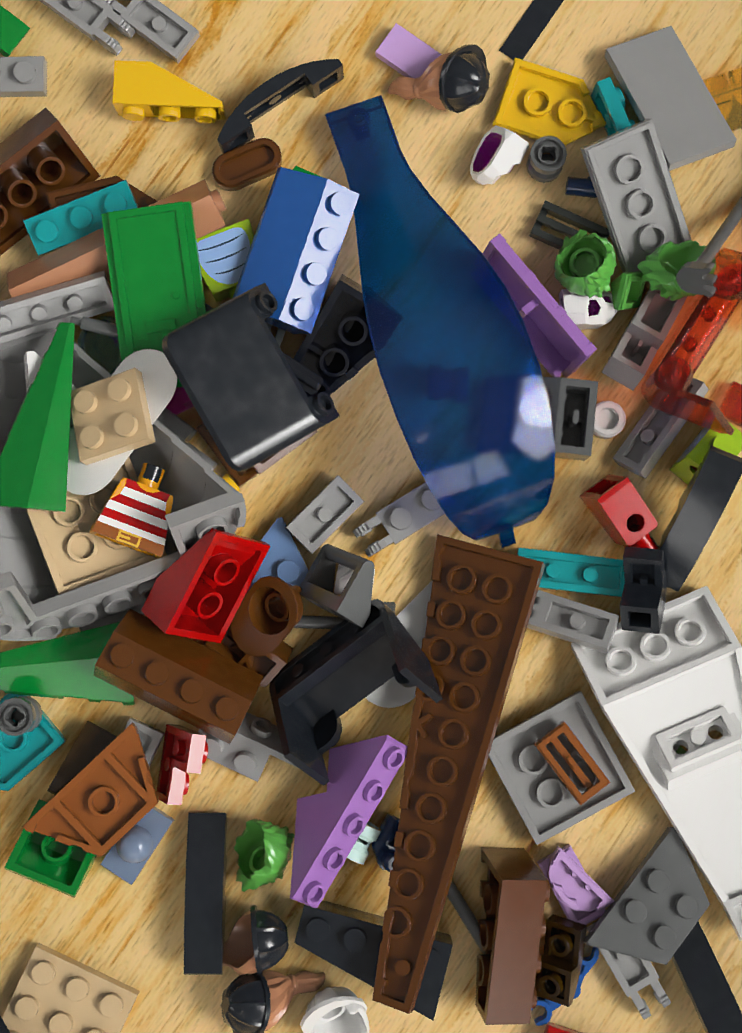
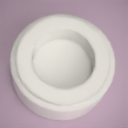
M602 401L596 404L593 434L604 439L612 438L619 434L626 423V415L623 408L613 401Z

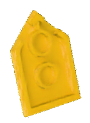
M514 58L492 126L497 125L534 140L544 136L557 137L566 146L606 126V122L591 99L590 91L583 79Z

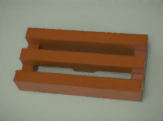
M561 721L553 730L548 731L545 736L533 743L579 805L585 803L611 783L564 721ZM563 733L599 780L594 785L557 738L560 734ZM550 742L587 789L582 794L546 748V745Z

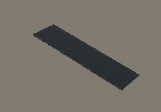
M534 0L499 51L513 60L514 58L523 60L564 0Z

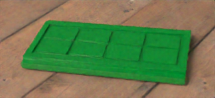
M191 201L101 214L121 362L130 354L143 349H155L163 352L162 340L166 334L206 313ZM177 377L176 388H183L181 382Z

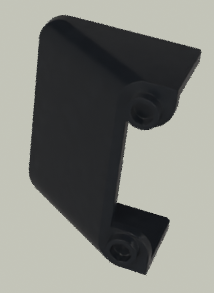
M266 283L258 285L172 330L162 340V348L167 360L224 460L232 469L240 472L253 467L340 417L332 398L327 393L320 392L307 397L267 326L265 319L273 315L277 310L278 304Z

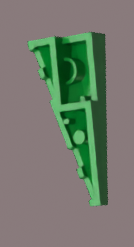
M58 323L57 331L48 351L44 353L41 360L42 364L34 382L30 384L7 435V442L0 455V507L66 512L75 323Z
M120 622L0 652V690L8 694L59 699L74 697L88 699L90 702L100 703L101 700L122 702L123 705H134L133 695L94 676L95 664Z

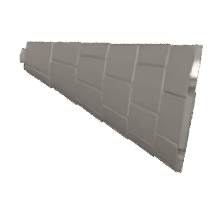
M56 327L0 344V455L7 442V435L27 393L24 355L27 351H34L43 358L57 331ZM74 342L72 384L76 389L111 377L108 371L89 357ZM156 420L152 425L155 442L134 449L130 454V459L137 477L143 463H149L165 470L158 490L173 496L171 513L165 515L168 530L164 549L167 556L60 595L57 594L26 510L22 508L0 507V640H51L56 638L62 629L79 627L80 631H85L121 622L129 609L144 615L141 609L156 579L213 528L235 534L237 528L245 526L246 505L242 493H239L218 476L209 463L182 442L177 435L159 420Z

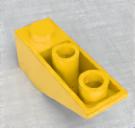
M114 60L112 103L118 115L124 119L142 121L144 117H158L165 122H178L180 118H188L205 124L215 123L216 119L226 120L222 101L153 62Z

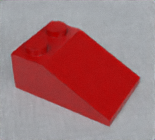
M212 528L156 579L141 611L165 634L221 643L270 545L263 541Z

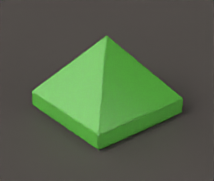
M642 271L622 273L610 283L614 309L625 310L639 307L645 281L641 280Z

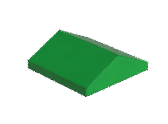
M39 799L29 819L47 802ZM23 829L4 867L5 870L75 898L92 868L96 855L84 851L81 847L75 845L68 846L55 841V838L35 831L31 833Z

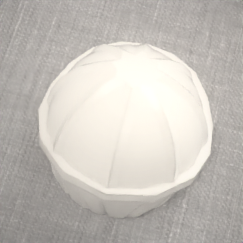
M326 987L323 991L317 992L308 1004L305 1015L300 1022L303 1033H369L370 1030L365 1002L345 987Z

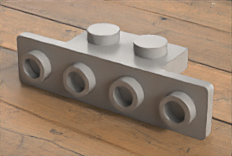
M247 712L230 744L200 729L198 730L199 733L206 735L208 759L257 782L270 755L295 766L284 758L278 728L267 719L259 718Z

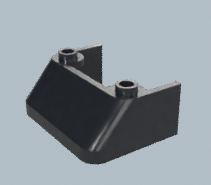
M371 600L370 615L363 628L343 620L289 661L269 685L284 758L323 786L329 782L322 754L334 747L340 740L342 733L340 716L392 677H395V680L403 687L417 686L436 703L443 699L427 656L394 612L381 600Z

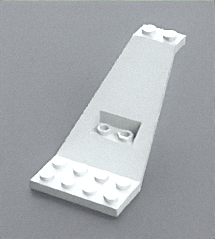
M704 586L665 603L660 634L622 630L621 622H619L607 654L575 643H571V648L603 713L721 903L739 940L742 941V646L707 586ZM716 730L722 734V737L720 739H712L708 734ZM678 745H683L688 751L684 754H677L673 749Z

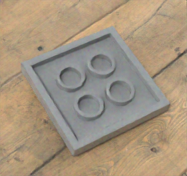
M577 691L494 737L489 758L536 845L635 792L581 691ZM561 721L567 724L611 782L582 805L578 804L533 744L536 740L545 736L548 731L553 730ZM563 733L560 734L557 738L594 785L599 780ZM551 742L547 744L546 748L580 793L585 792L587 789Z

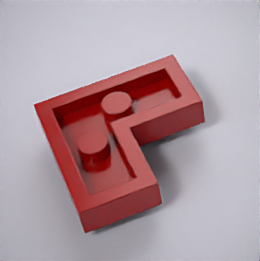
M166 724L156 790L158 800L167 805L182 806L183 795H186L189 789L188 773L201 774L202 764L207 760L208 744L206 742V735L181 725Z

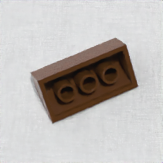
M44 108L0 143V256L28 234L23 222L24 220L50 210L45 192L92 182L100 177L99 173L68 132L47 108Z
M129 609L112 633L94 668L95 677L228 744L235 737L264 677L187 637L165 634L148 617L132 609Z

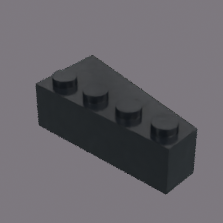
M323 900L318 908H312L304 904L294 943L374 987L380 943L383 940L382 927L384 917ZM438 931L435 935L413 1009L434 1021L453 946L451 935Z

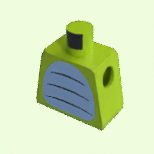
M249 219L197 239L201 276L216 302L233 298L254 238V232Z
M713 416L670 468V471L688 485L696 472L692 466L699 467L710 446L737 456L742 451V432L722 416Z

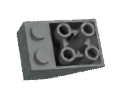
M483 376L476 449L585 461L591 456L598 381L562 377Z

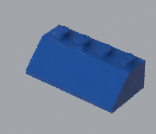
M279 167L233 298L266 283L270 292L276 298L278 307L272 316L265 319V322L292 334H311L360 194L330 179Z

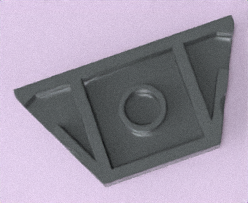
M667 827L614 898V902L605 910L583 940L586 945L659 964H668L710 905L684 844L674 827Z

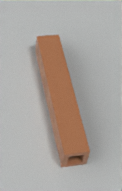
M205 179L149 205L155 206L191 201L197 239L226 226L221 214L222 211L227 210L224 201L217 189L210 191ZM103 228L8 272L7 285L12 298L101 271H105L109 281L110 275Z

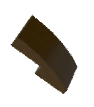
M87 721L47 791L56 795L117 736Z
M554 914L546 920L544 954L541 956L540 973H536L535 980L537 996L567 1007L572 1004L582 966L585 948L583 940L586 937L587 925Z

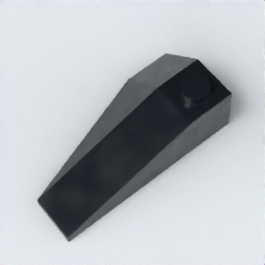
M342 274L317 316L312 333L306 335L293 359L323 377V384L317 393L325 392L330 396L345 382L353 378L371 360L385 351L404 317L376 294Z

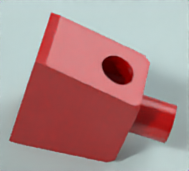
M608 474L580 495L582 501L616 544L628 547L658 549V544L649 533L658 526V523L628 477Z

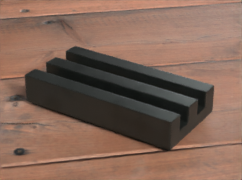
M545 201L529 235L560 250L564 240L541 230V226L544 225L569 238L578 232V230L546 217L547 214L579 229L586 230L588 233H596L603 238L609 237V231L606 227Z

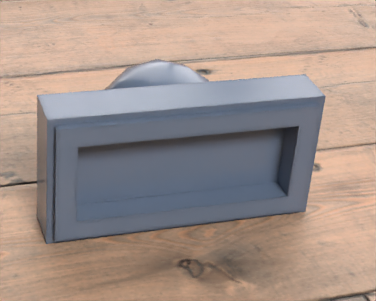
M154 806L111 847L100 865L132 885L174 819Z

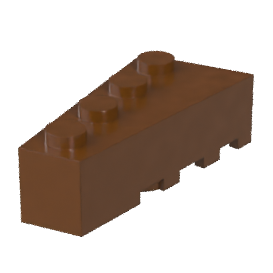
M481 848V862L487 864L488 874L487 880H480V897H483L486 919H479L478 924L480 946L486 952L485 954L477 955L475 1005L485 1025L530 1024L531 1010L537 1005V991L534 985L536 973H540L541 970L539 944L540 938H543L546 932L543 912L544 903L548 902L550 898V884L524 848Z

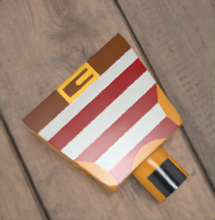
M143 463L137 481L122 477L91 526L89 533L154 558L162 557L168 530L165 515L171 513L173 504L172 495L158 490L165 470L149 463Z

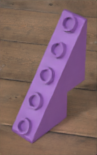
M383 735L329 749V782L327 783V792L297 799L290 899L312 908H318L360 834L364 831L370 817L384 797L393 778L404 763L408 746L389 735Z

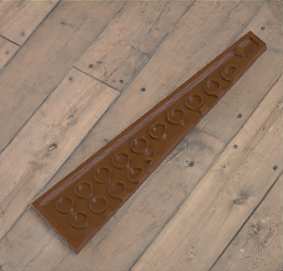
M437 534L431 576L433 581L431 596L426 612L428 617L425 638L422 640L421 650L430 662L443 699L436 703L416 686V703L413 706L399 805L401 812L398 832L395 834L394 847L396 848L393 869L390 870L388 884L390 891L387 910L384 913L383 940L380 943L372 999L407 1014L413 1013L545 568L544 562Z

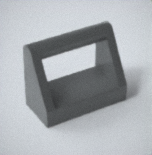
M325 544L300 585L302 588L300 595L321 609L363 628L370 615L375 565L368 559L330 544ZM336 563L354 570L340 596L333 593Z

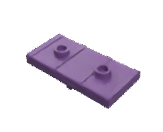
M498 234L490 240L474 267L477 273H473L470 279L552 377H560L562 373L565 378H568L597 348L566 314L567 312L555 301L536 278L537 276L532 270H529L506 242V239L501 234Z

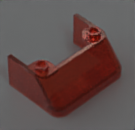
M742 264L728 265L716 274L718 278L713 286L717 290L712 297L706 295L697 296L641 387L642 396L651 407L718 433L729 435L733 434L734 429L715 402L686 390L691 384L696 370L742 299Z

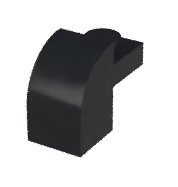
M625 546L623 554L625 585L620 601L622 630L660 634L668 580V565L664 564V550Z

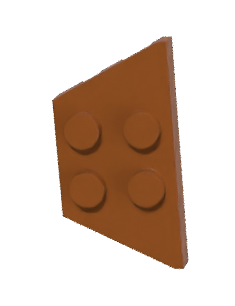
M132 722L22 827L28 832L33 833L35 831L55 838L57 842L68 846L75 845L81 847L86 852L102 857L159 802L137 726Z

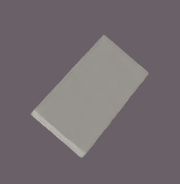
M672 26L606 49L605 59L640 122L648 118L653 119L669 171L735 146L736 137Z
M645 119L580 148L623 273L641 271L637 267L639 262L645 261L647 255L652 254L655 248L660 247L666 242L672 241L674 244H679L691 240L653 119Z

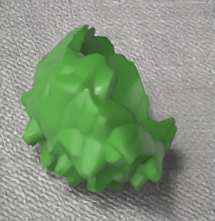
M582 229L572 236L571 239L566 236L562 248L559 250L558 255H556L554 264L555 278L569 292L588 296L589 298L595 295L601 298L603 291L608 292L611 290L609 285L610 277L614 274V268L617 266L612 244L606 237H600L596 233L588 235L587 231Z
M692 240L679 244H674L672 241L664 243L660 247L655 248L652 254L647 255L645 261H641L637 265L638 269L643 273L641 280L650 282L649 288L651 291L660 290L661 297L665 299L670 297L672 301L697 295L682 290L677 284L676 275L683 264L696 262L706 246H699L697 241ZM714 257V259L712 260V262L715 264V266L713 267V269L711 270V272L708 273V274H714V273H715V269H716V260H715V257Z
M252 819L246 822V829L241 836L236 838V845L234 846L235 851L239 855L236 881L242 882L243 892L248 889L256 890L259 886L269 882L274 883L277 878H283L286 865L291 860V844L295 836L294 833H288L289 829L287 826L280 827L279 825H273L272 822H265L260 819Z

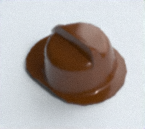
M274 576L262 577L255 582L245 595L231 622L232 636L239 649L247 655L255 657L269 655L301 620L304 611V604L300 595L302 588L298 585L292 586Z

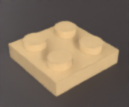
M133 368L72 390L71 414L81 463L89 465L155 442L142 372L138 369Z

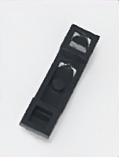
M326 59L301 64L277 74L257 87L235 108L224 124L217 138L221 152L224 154L255 138L251 123L305 87L316 98L343 80L344 73L341 61L339 59Z

